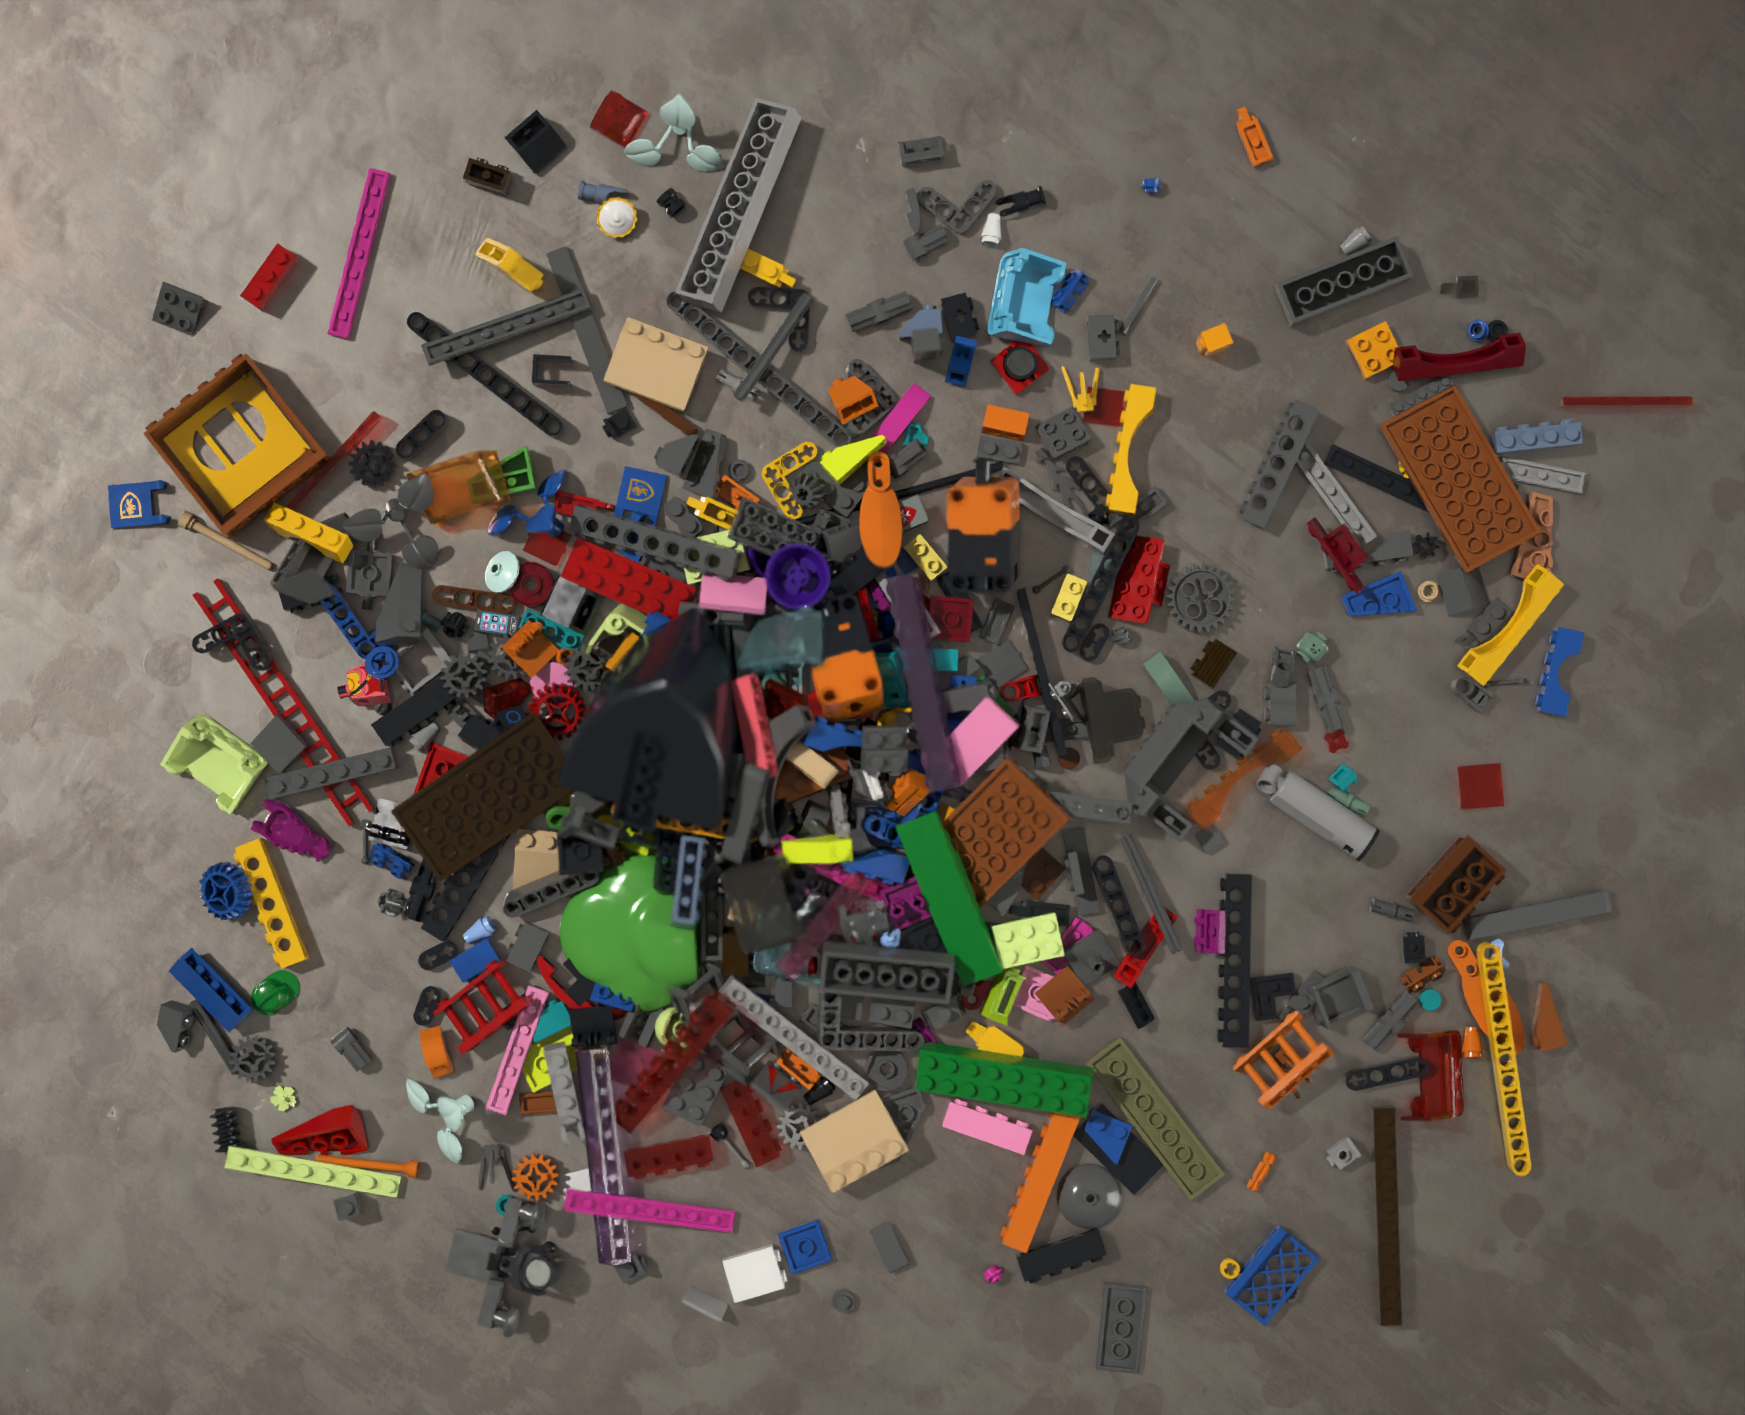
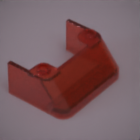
M1429 1030L1397 1033L1398 1038H1408V1046L1411 1051L1419 1053V1056L1423 1057L1429 1065L1428 1072L1420 1077V1095L1414 1097L1411 1102L1410 1109L1412 1114L1401 1116V1121H1437L1461 1116L1464 1111V1088L1460 1032L1458 1030ZM1419 1062V1072H1420V1071H1421V1067H1424V1064H1421V1063Z

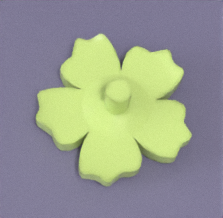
M281 1085L275 1087L273 1093L276 1096L270 1097V1103L274 1104V1106L279 1105V1111L284 1112L286 1109H289V1105L295 1106L297 1102L296 1096L292 1095L295 1090L288 1086L284 1089Z

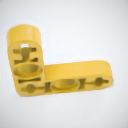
M804 442L762 469V478L784 515L794 520L799 519L803 514L801 504L798 505L797 516L789 515L787 513L790 510L787 503L785 506L781 503L788 501L793 493L789 491L787 497L779 498L776 495V490L780 486L789 489L790 485L785 477L816 458L817 447L812 442ZM805 446L813 448L812 456L805 455L801 457L804 462L799 463V459L794 452L798 451L800 455L804 452ZM786 457H793L796 464L793 468L787 469L783 465ZM769 468L772 471H777L775 477L778 481L780 478L783 480V482L777 483L773 488L770 486V484H774L772 478L765 477L768 474L767 469ZM795 500L790 501L794 507H797V505L795 506Z

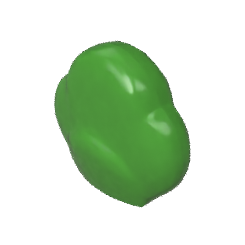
M631 853L625 855L626 860L619 866H606L604 872H601L597 883L576 892L565 907L560 921L559 937L566 959L569 958L579 973L602 986H607L617 996L619 993H622L620 997L628 1000V996L631 997L630 1001L634 1002L633 1006L640 1004V1012H650L673 1003L669 993L671 988L676 986L686 990L689 985L702 976L701 900L696 903V910H699L698 923H694L692 929L670 926L674 889L665 894H660L654 889L653 877L656 855L649 853L646 856ZM662 859L663 866L669 868L671 862L667 859ZM661 880V883L664 884V887L668 886L667 883L664 882V880Z

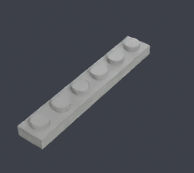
M1291 439L1283 446L1286 450H1290L1293 448L1294 442ZM1306 440L1296 464L1340 524L1345 523L1363 547L1377 537V535Z

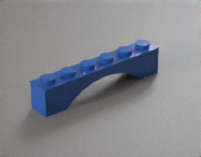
M816 715L814 721L817 726L800 739L804 745L821 751L841 746L862 747V730L855 729V731L847 729L848 726L836 722L834 725L828 723L827 718ZM915 748L913 751L908 750L907 770L911 768L918 771L919 774L925 775L931 760L921 750Z

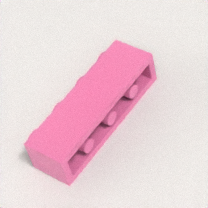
M956 1098L955 1102L950 1100L942 1127L1022 1155L1025 1154L1033 1131L1032 1128H1029V1123L1017 1120L1014 1123L1009 1121V1116L996 1113V1116L989 1114L988 1109L976 1105L974 1109L967 1106L968 1102L958 1098Z

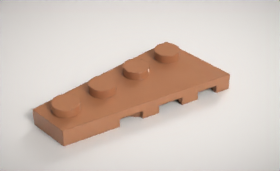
M1530 492L1527 508L1540 528L1541 533L1517 546L1510 576L1526 579L1537 564L1550 572L1551 567H1553V558H1551V546L1553 545V537H1551L1553 497L1536 492Z

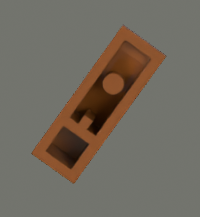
M1540 982L1538 986L1532 1029L1534 1036L1531 1037L1535 1049L1538 1048L1541 1052L1568 1044L1547 982Z

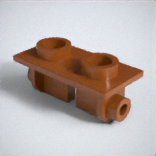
M1437 956L1435 958L1431 957L1427 962L1419 964L1423 972L1419 973L1416 967L1402 974L1403 977L1400 980L1404 986L1407 985L1406 988L1409 994L1411 992H1419L1425 987L1426 983L1431 980L1433 982L1437 981L1443 976L1445 967L1443 964L1440 965L1441 962Z

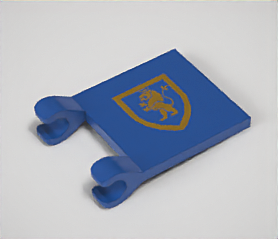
M625 466L614 514L623 516L624 510L631 512L640 511L649 515L647 524L656 526L667 475Z
M157 480L108 485L111 528L169 524L168 515L153 516L152 491L166 490V481Z

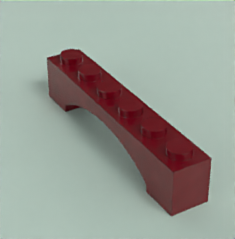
M1521 333L1499 335V339L1483 347L1454 354L1428 353L1418 350L1416 345L1396 347L1394 350L1393 370L1398 381L1520 367L1524 366L1526 344Z

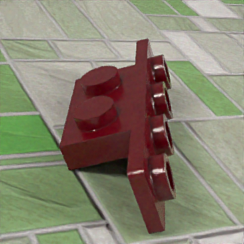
M1315 517L1307 522L1309 533L1321 543L1322 551L1333 560V566L1336 571L1342 573L1345 577L1348 588L1355 591L1356 594L1363 590L1365 586L1353 569L1368 560L1369 556L1347 525L1343 523L1327 534Z

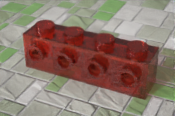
M737 1080L720 1087V1091L756 1168L780 1157L781 1145L777 1138L774 1140L770 1131L773 1128L768 1118L764 1120L761 1114L764 1111L759 1099L755 1100L751 1093L755 1091L750 1084L745 1086Z
M709 1134L624 1150L628 1177H634V1180L646 1178L648 1173L655 1172V1176L668 1173L667 1170L676 1168V1172L689 1169L690 1165L697 1164L698 1168L710 1166L711 1161H714Z

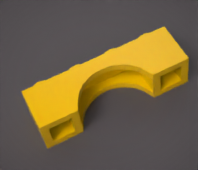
M275 502L264 518V522L270 531L287 539L289 537L301 539L317 548L325 556L342 564L354 546L348 535Z

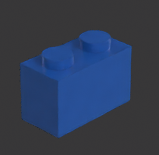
M488 937L451 959L450 963L462 983L468 980L470 984L480 976L479 973L484 971L489 963L494 960L499 962L502 959Z

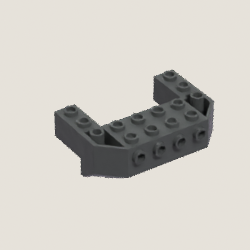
M1212 699L1172 704L1165 713L1167 715L1163 722L1159 721L1152 730L1154 732L1150 739L1146 738L1139 747L1141 751L1137 756L1134 755L1126 764L1128 768L1124 772L1128 802L1132 803V807L1142 816L1150 818L1179 842L1185 840L1196 823L1165 800L1163 796L1214 731L1245 756H1249L1262 740L1260 736Z

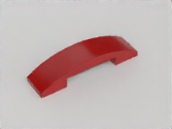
M1165 908L1173 925L1178 916ZM1154 913L1140 932L1145 944L1144 951L1136 957L1126 954L1113 975L1114 978L1129 988H1132L1143 971L1142 969L1164 938ZM1134 941L1130 947L1132 952L1139 951L1140 946L1138 942Z
M539 955L536 958L545 982L562 1002L572 1009L596 1007L590 1000L585 1001L579 1006L566 993L567 990L552 976L558 969L543 955Z

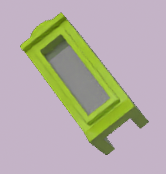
M1014 967L1004 968V972L996 974L980 1012V1015L1007 1026L1008 1016L1023 980L1026 979V977L1019 974L1020 970Z

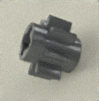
M390 888L388 893L383 892L378 899V906L382 908L380 912L392 917L395 916V912H402L405 906L402 893Z

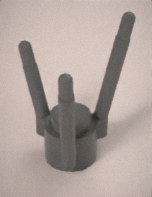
M500 1144L483 1146L478 1183L479 1190L482 1189L486 1163H489L490 1183L494 1184V1162H499L500 1157L513 1192L516 1191L505 1157V1149H500Z

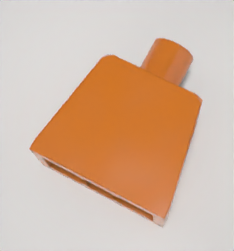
M851 376L846 380L837 378L833 381L832 387L828 389L841 424L878 407L872 388L856 376Z

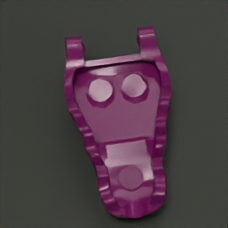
M270 799L264 801L263 808L270 812L264 822L253 821L250 826L252 831L264 836L273 846H279L282 850L289 849L291 853L297 852L299 855L306 853L308 856H313L317 862L327 856L331 848L328 840L312 831L285 804Z

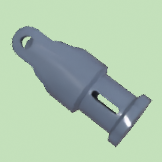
M581 180L578 199L595 200L596 203L602 204L610 199L608 196L610 192L628 193V190L604 184H587Z

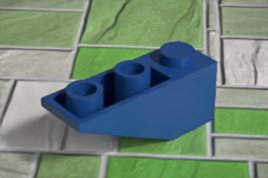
M887 850L854 856L853 861L838 862L845 867L844 871L853 874L860 871L863 872L864 877L873 880L877 876L883 878L882 882L894 885L895 882L903 884L910 864L907 857Z

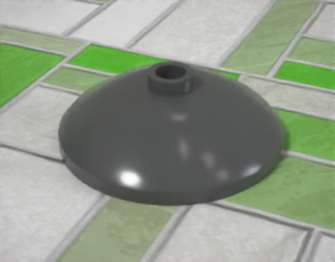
M1081 1164L1073 1167L1062 1177L1058 1185L1057 1203L1062 1215L1070 1223L1080 1228L1094 1229L1104 1226L1115 1217L1121 1205V1188L1117 1179L1109 1170L1100 1165ZM1092 1194L1094 1195V1200L1088 1202L1086 1196Z

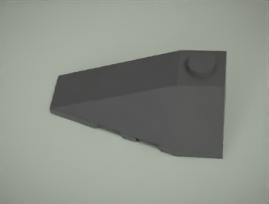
M400 563L376 622L375 644L419 646L422 569L415 568L408 563Z

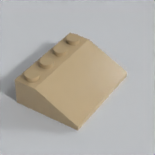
M627 317L603 382L684 412L705 363L708 347Z
M517 829L513 890L559 871L556 831ZM575 893L570 894V895H568V896H566V897H567V898H572V896H573Z
M876 1090L869 1092L800 1131L832 1193L909 1151Z

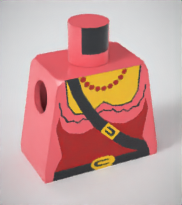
M376 662L382 668V662ZM365 664L347 672L348 684L337 687L339 697L342 699L351 696L356 706L391 703L387 679L377 680L370 676L366 671Z

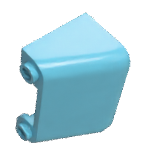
M1025 248L1004 254L999 264L988 322V334L1041 346L1051 345L1055 332L1052 326L1047 325L1054 285L1062 282L1066 276V262Z

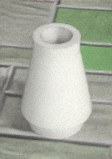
M988 214L980 237L983 245L997 247L999 242H1001L1000 215Z

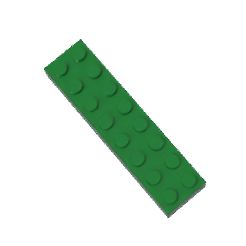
M924 1041L919 1050L915 1090L1087 1117L1090 1109L1095 1068Z

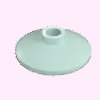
M502 551L496 554L488 563L485 571V582L491 591L496 593L505 592L516 582L520 565L515 554L509 551Z

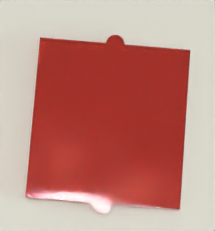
M1087 387V393H1090V397L1092 396L1093 387ZM1097 388V405L1094 406V411L1084 412L1083 422L1120 427L1122 410H1125L1123 407L1125 391Z
M562 530L558 536L552 538L547 532H529V538L523 551L557 567L563 553H566V547L572 535Z

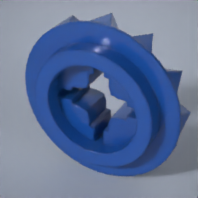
M376 647L366 657V671L377 680L387 679L390 675H394L395 670L399 668V657L390 647ZM385 659L389 665H383L380 668L376 662H382Z

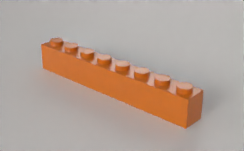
M1048 1112L1047 1116L1050 1117L1048 1125H1043L1039 1135L1043 1138L1040 1145H1035L1031 1155L1035 1158L1032 1165H1027L1023 1175L1026 1177L1024 1185H1019L1015 1197H1018L1016 1206L1011 1205L1007 1216L1010 1217L1008 1226L1004 1225L999 1237L1002 1238V1244L1027 1253L1080 1120L1079 1116Z

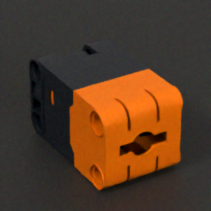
M844 594L827 598L810 607L799 609L797 619L807 662L810 665L814 687L824 717L829 722H837L881 709L884 705L882 682L857 597L853 594Z

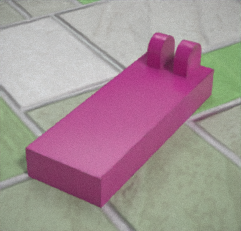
M1076 916L1061 935L1063 949L1092 933L1094 928L1084 922L1082 918ZM1064 955L1042 960L1041 963L1058 974L1069 962Z

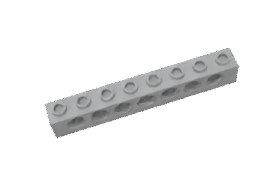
M733 975L729 977L718 991L721 997L856 1100L868 1086L869 1082L866 1078L831 1051L824 1049L817 1040Z

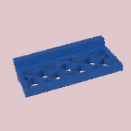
M1277 1225L1243 1266L1239 1275L1225 1288L1224 1293L1265 1326L1319 1261V1258L1280 1225ZM1286 1238L1293 1242L1294 1252L1282 1253L1281 1244ZM1307 1254L1312 1258V1261L1307 1266L1299 1267L1298 1255ZM1295 1255L1296 1267L1283 1268L1282 1256ZM1271 1257H1279L1280 1269L1268 1270L1267 1261ZM1296 1270L1297 1279L1294 1283H1285L1284 1271ZM1281 1272L1282 1284L1270 1285L1269 1273ZM1266 1273L1267 1285L1254 1286V1277L1257 1274ZM1283 1287V1297L1278 1300H1271L1270 1288ZM1267 1289L1268 1301L1256 1302L1255 1290ZM1252 1290L1253 1302L1244 1303L1238 1297L1243 1291ZM1269 1304V1313L1264 1319L1257 1314L1256 1305ZM1253 1305V1306H1254V1311H1253L1250 1307H1248V1306Z

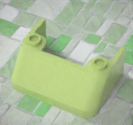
M625 604L618 605L607 616L589 642L586 654L592 652L605 632L617 636L622 634L624 630H627L640 637L647 626L644 623L647 616Z

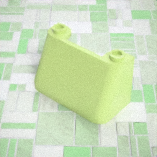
M198 714L182 726L160 765L173 775L182 774L186 771L219 795L216 799L218 807L222 811L231 814L236 810L263 772L267 761L255 749L206 715Z

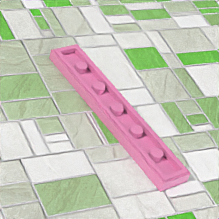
M528 985L525 996L530 995L534 1003L517 1017L485 1109L503 1115L507 1114L549 994L548 991Z

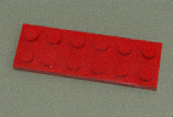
M579 537L576 538L560 576L648 615L650 612L655 613L657 610L671 619L679 615L680 602H691L697 589L692 585Z

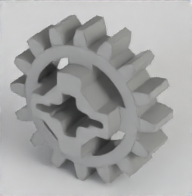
M799 1103L798 1108L791 1104V1111L786 1110L784 1112L785 1117L779 1116L778 1118L782 1121V1124L777 1125L778 1129H782L778 1136H784L783 1143L790 1142L791 1149L798 1145V1149L802 1150V1145H806L804 1140L799 1141L801 1134L797 1131V1126L794 1124H799L800 1121H803L804 1127L807 1128L810 1126L808 1122L809 1115L814 1123L821 1120L822 1116L816 1117L815 1115L818 1110L810 1111L809 1104L806 1108H803L802 1103ZM802 1112L800 1117L790 1118L792 1114ZM786 1125L792 1129V1137L788 1135Z

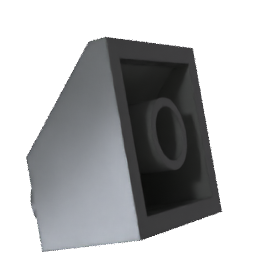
M693 434L666 443L663 448L659 447L654 457L656 465L681 478L700 442L699 437Z

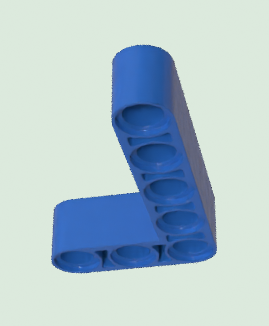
M932 760L925 774L930 778V793L925 796L927 797V803L923 805L922 799L904 816L901 824L914 820L916 817L935 812L949 776ZM935 776V783L932 786L931 781L932 778ZM865 815V833L900 849H904L895 827L898 826L897 824L879 816ZM875 821V827L871 830V823ZM893 829V834L889 838V831Z

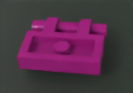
M1196 909V918H1194L1196 937H1194L1193 943L1196 944V952L1225 954L1226 910Z

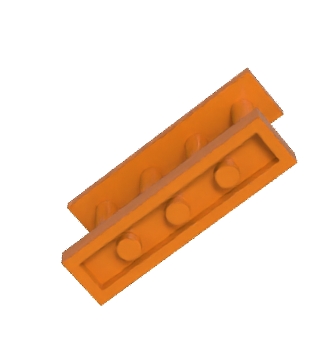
M1297 1010L1289 1013L1281 1025L1247 1055L1239 1057L1236 1064L1232 1067L1241 1074L1245 1071L1262 1091V1096L1258 1101L1268 1109L1273 1108L1335 1053L1330 1046L1323 1042L1321 1044L1315 1042L1301 1024L1306 1018L1305 1015ZM1293 1029L1311 1049L1310 1054L1305 1058L1301 1059L1285 1039V1036ZM1277 1043L1294 1062V1068L1289 1072L1285 1073L1268 1052ZM1261 1057L1278 1077V1082L1272 1087L1266 1084L1252 1066Z

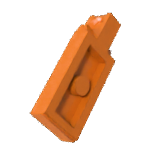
M1245 106L1237 109L1236 113L1239 121L1236 122L1237 131L1252 167L1273 160L1258 119L1254 115L1249 116Z

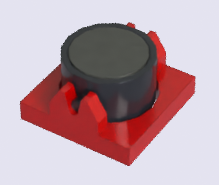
M1020 341L1012 342L990 360L1015 395L1050 370L1032 344Z

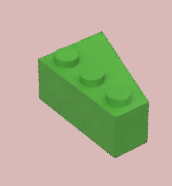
M527 446L522 447L517 452L467 480L473 503L537 490Z

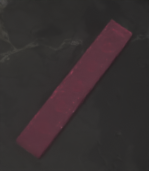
M857 871L856 874L849 873L775 967L790 980H794L838 925V906L845 904L847 913L873 879L864 877L863 872Z

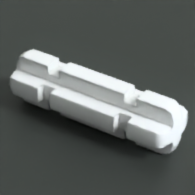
M862 770L872 799H882L883 793L877 776H868L867 772Z

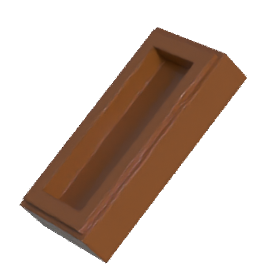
M553 1091L519 1093L520 1115L557 1112Z

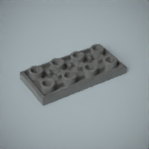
M744 497L740 502L727 538L772 557L779 549L791 544H804L815 549L821 532Z

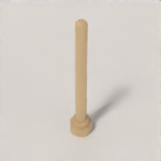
M185 511L179 519L178 526L185 530L187 528L189 530L194 529L267 570L273 568L272 562L197 522L192 513Z

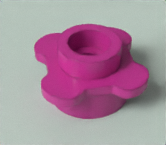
M994 1265L983 1273L984 1281L986 1284L990 1282L994 1284L1002 1278L1001 1274L1004 1271L1002 1268L999 1269L997 1265Z

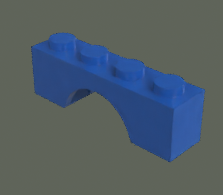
M1557 627L1555 631H1551L1549 643L1552 645L1550 652L1546 653L1544 664L1547 667L1545 673L1541 674L1539 683L1542 685L1541 694H1537L1535 700L1537 712L1566 717L1570 695L1559 684L1558 670L1566 658L1580 654L1584 632Z

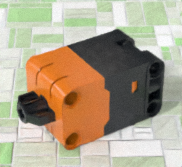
M976 458L973 460L976 463V477L961 478L949 490L947 495L949 586L954 592L1005 593L1009 591L1021 572L1019 483L1013 477H991V462H993V459ZM955 577L957 578V582H958L959 584H965V585H963V586L958 585V584L956 583V581H955Z

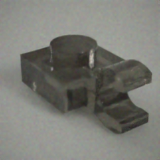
M1457 276L1455 278L1456 283H1442L1440 285V294L1456 293V299L1479 298L1478 276Z

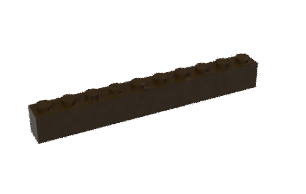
M1370 1106L1377 1323L1380 1326L1402 1325L1395 1108L1393 1106Z

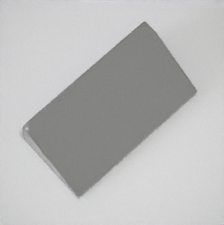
M694 1286L688 1288L682 1300L683 1304L718 1322H721L728 1307L723 1301Z

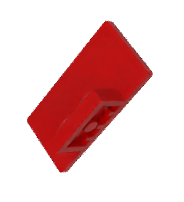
M1136 535L1117 573L1108 615L1109 618L1147 624L1152 605L1162 607L1170 565L1161 561L1165 540ZM1124 541V545H1123L1122 552L1126 549V543H1125V541Z

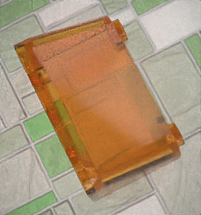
M497 451L472 452L407 474L408 480L422 473H426L433 487V501L424 510V513L429 523L435 524V527L447 525V520H450L453 516L482 507L490 506L491 510L503 507L504 502L510 501Z

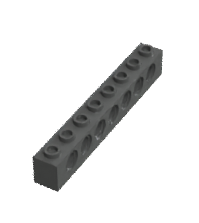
M582 504L575 505L569 531L575 532L576 537L587 539L589 536L595 538V542L607 545L608 542L613 543L617 549L627 551L630 548L636 550L635 554L646 557L648 554L654 555L658 561L668 562V560L676 562L675 565L678 567H695L696 572L702 574L712 572L717 574V578L729 580V578L737 576L743 552ZM592 520L598 523L597 531L591 528ZM613 525L618 529L617 537H614L611 533ZM633 531L638 534L639 539L637 543L631 539ZM653 537L659 542L657 549L651 545ZM673 543L679 547L677 555L671 550ZM694 549L700 555L697 561L692 558V551ZM714 555L718 556L720 559V564L718 567L713 565L712 563V557Z

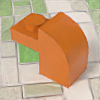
M440 1025L419 1031L424 1060L427 1068L430 1069L433 1079L454 1073V1067L447 1052L446 1039Z

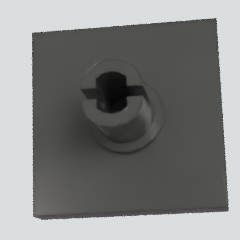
M1100 929L1063 949L1067 961L1084 986L1120 965Z

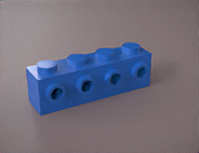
M193 948L182 955L169 970L179 983L228 1032H231L252 1010Z

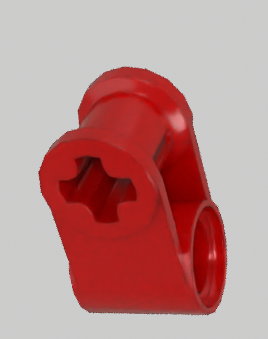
M1032 675L1008 682L1000 688L999 695L1005 702L1042 696L1036 681L1038 676ZM1007 686L1014 688L1015 696L1013 698L1005 696L1004 690Z

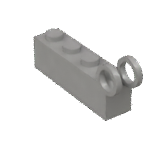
M565 1041L545 1045L544 1055L564 1146H569L567 1132L579 1130L581 1142H586L583 1120Z

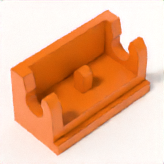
M987 404L981 433L1023 442L1030 413Z
M726 475L723 476L720 484L716 487L718 498L738 510L740 502L744 497L758 504L761 502L758 497Z
M789 1048L776 1061L777 1064L809 1090L822 1075Z

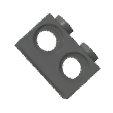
M1024 705L1013 746L1022 750L1042 753L1051 711Z

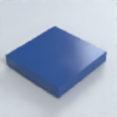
M818 1219L778 1233L792 1275L833 1260Z

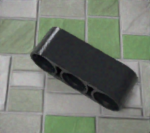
M440 410L431 411L397 443L395 448L397 455L407 461L414 459L447 428L449 423L448 417ZM436 415L443 417V422L439 426H434L432 422ZM420 430L427 431V438L423 441L417 439V433ZM408 444L412 450L409 455L404 456L401 453V449L404 445Z

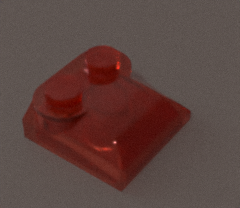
M611 90L597 110L590 129L626 148L633 141L649 112L624 98L620 93Z

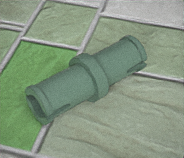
M1333 785L1327 794L1345 807L1364 817L1371 804L1354 797V794H1347Z

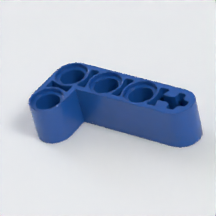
M328 584L335 591L333 595L335 604H332L329 597L320 600V602L356 653L361 658L366 659L369 652H363L360 649L365 643L372 646L370 651L380 646L389 647L390 645L375 644L376 627L368 632L339 590L334 585ZM338 609H345L348 612L345 617H338L335 613ZM352 626H357L360 631L358 634L352 635L348 632V629Z

